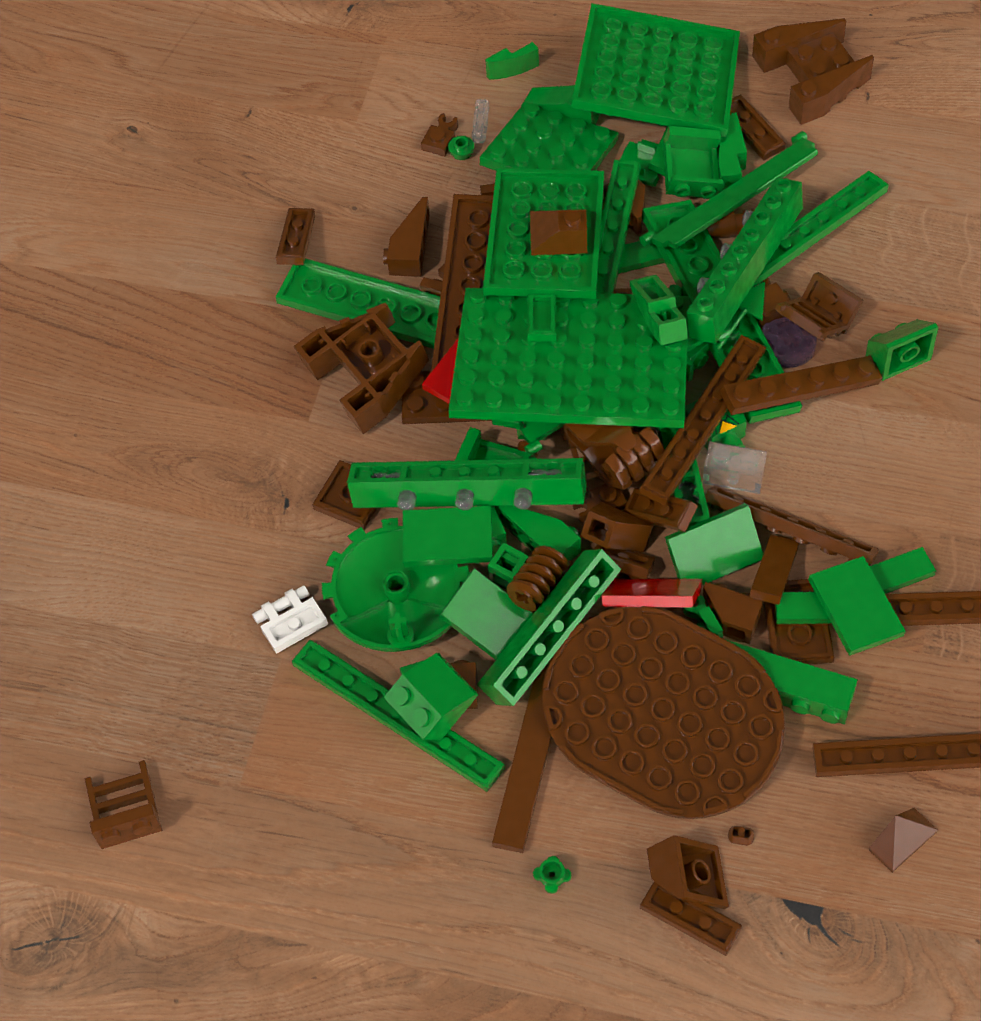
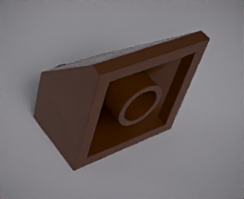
M586 209L530 211L531 255L587 253Z
M673 835L647 848L649 870L653 881L681 900L721 909L729 907L718 846Z

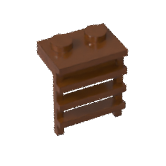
M816 272L813 274L802 297L778 303L775 309L778 313L819 340L825 341L826 337L831 339L833 335L839 336L841 332L843 334L847 333L864 300L822 273Z
M145 760L139 761L141 773L93 787L92 778H84L93 821L89 822L90 828L101 849L163 831ZM144 783L145 789L97 803V797ZM148 800L146 805L100 818L102 813Z

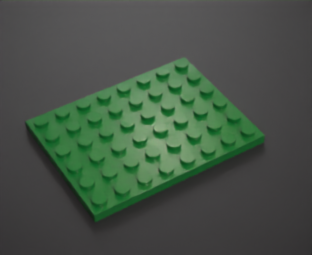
M466 288L449 403V418L684 428L688 339L660 345L646 324L633 294L597 293L596 299L556 298V341L528 342V297L483 295V288ZM675 296L676 307L686 318L688 335L687 310L689 309V296Z

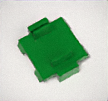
M644 139L638 143L629 141L620 160L640 162L641 170L638 180L645 185L656 186L659 181V174L648 169V166L659 144Z

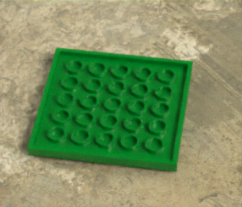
M591 3L571 108L649 122L661 126L720 130L721 136L726 137L729 126L740 31Z

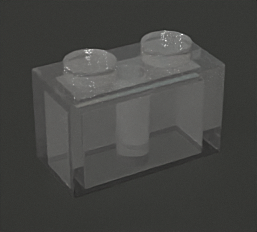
M709 441L704 463L703 484L760 494L765 473L767 451Z

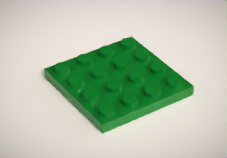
M524 102L482 153L479 165L495 171L496 168L596 171L617 143L619 132L610 130L607 127L588 124L583 119H572L563 116L558 111H548L539 108L534 103Z

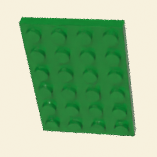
M496 168L483 295L528 297L529 294H556V298L596 299L604 171ZM586 209V254L531 255L530 211Z

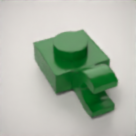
M699 594L696 600L697 607H682V611L686 616L697 620L696 625L723 638V629L710 607H706L705 599L701 594Z

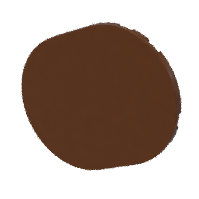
M642 606L617 607L600 612L599 615L576 626L550 659L543 681V711L549 732L561 753L581 772L656 813L675 818L698 819L728 812L753 797L768 781L779 761L785 735L784 711L778 690L764 667L749 653L735 644L670 611Z

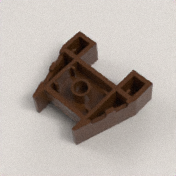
M845 18L775 26L754 34L752 57L762 71L766 73L787 65L800 82L791 86L789 109L801 125L825 116L830 112L834 104L837 102L841 103L846 99L848 93L855 88L859 89L871 79L874 56L870 55L854 61L841 44L844 42Z
M386 303L367 309L366 314L351 320L349 317L339 320L340 324L328 329L325 326L316 329L294 345L301 361L317 380L339 364H342L359 385L339 401L347 416L362 434H365L388 416L429 361L420 341L406 349L388 329L396 322Z

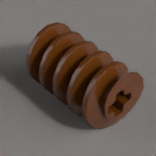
M536 547L532 555L527 558L526 563L520 568V571L507 585L509 598L518 607L527 611H535V604H541L544 601V596L550 593V587L555 586L556 579H559L562 576V571L569 567L567 559L551 547Z

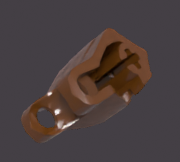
M564 424V431L568 439L584 455L599 477L610 488L624 490L633 483L632 480L636 482L645 476V472H650L665 450L659 437L650 427H646L638 434L633 426Z

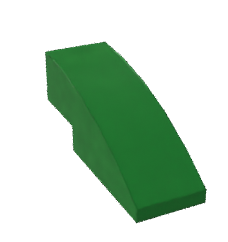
M737 112L730 115L726 137L721 136L718 155L719 179L724 180V186L721 191L742 178L741 170L746 169L747 149Z
M651 275L630 280V287L637 305L658 343L665 345L688 339L686 318L676 307L674 294L657 275Z

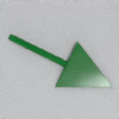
M765 282L752 288L738 308L740 313L728 328L731 334L745 314L763 321ZM727 339L718 343L716 349L720 350Z

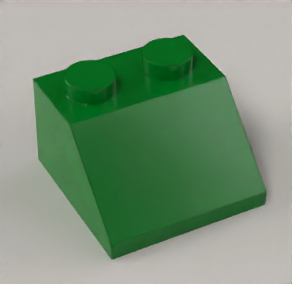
M919 319L909 323H901L895 329L883 334L878 333L869 339L865 356L871 355L882 376V381L930 361L939 327L934 322Z
M435 653L403 673L384 698L422 740L441 741L479 694L440 653Z

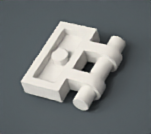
M304 585L296 590L290 589L284 592L285 596L272 603L266 602L261 605L262 609L252 614L257 624L266 619L269 620V622L260 627L276 654L328 625L326 617L313 597L303 603L301 602L302 599L309 596ZM290 606L292 607V609L278 616L277 613Z

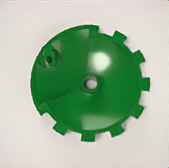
M398 518L381 520L383 528L365 533L363 528L360 527L347 536L352 543L344 552L340 554L333 551L326 563V566L332 567L334 570L331 582L322 583L323 599L333 598L337 612L331 614L330 618L334 626L356 644L384 652L416 649L441 637L451 626L442 620L439 615L459 589L460 583L464 582L469 575L468 565L458 567V564L404 567L403 526H398ZM394 587H402V589L398 591L391 590Z

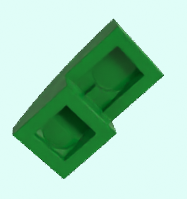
M531 42L514 53L504 48L486 58L487 78L489 80L508 78L538 67L539 48Z

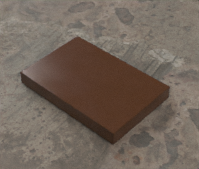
M808 579L787 580L784 592H814ZM763 601L770 653L809 665L834 663L829 623L777 624L775 604Z

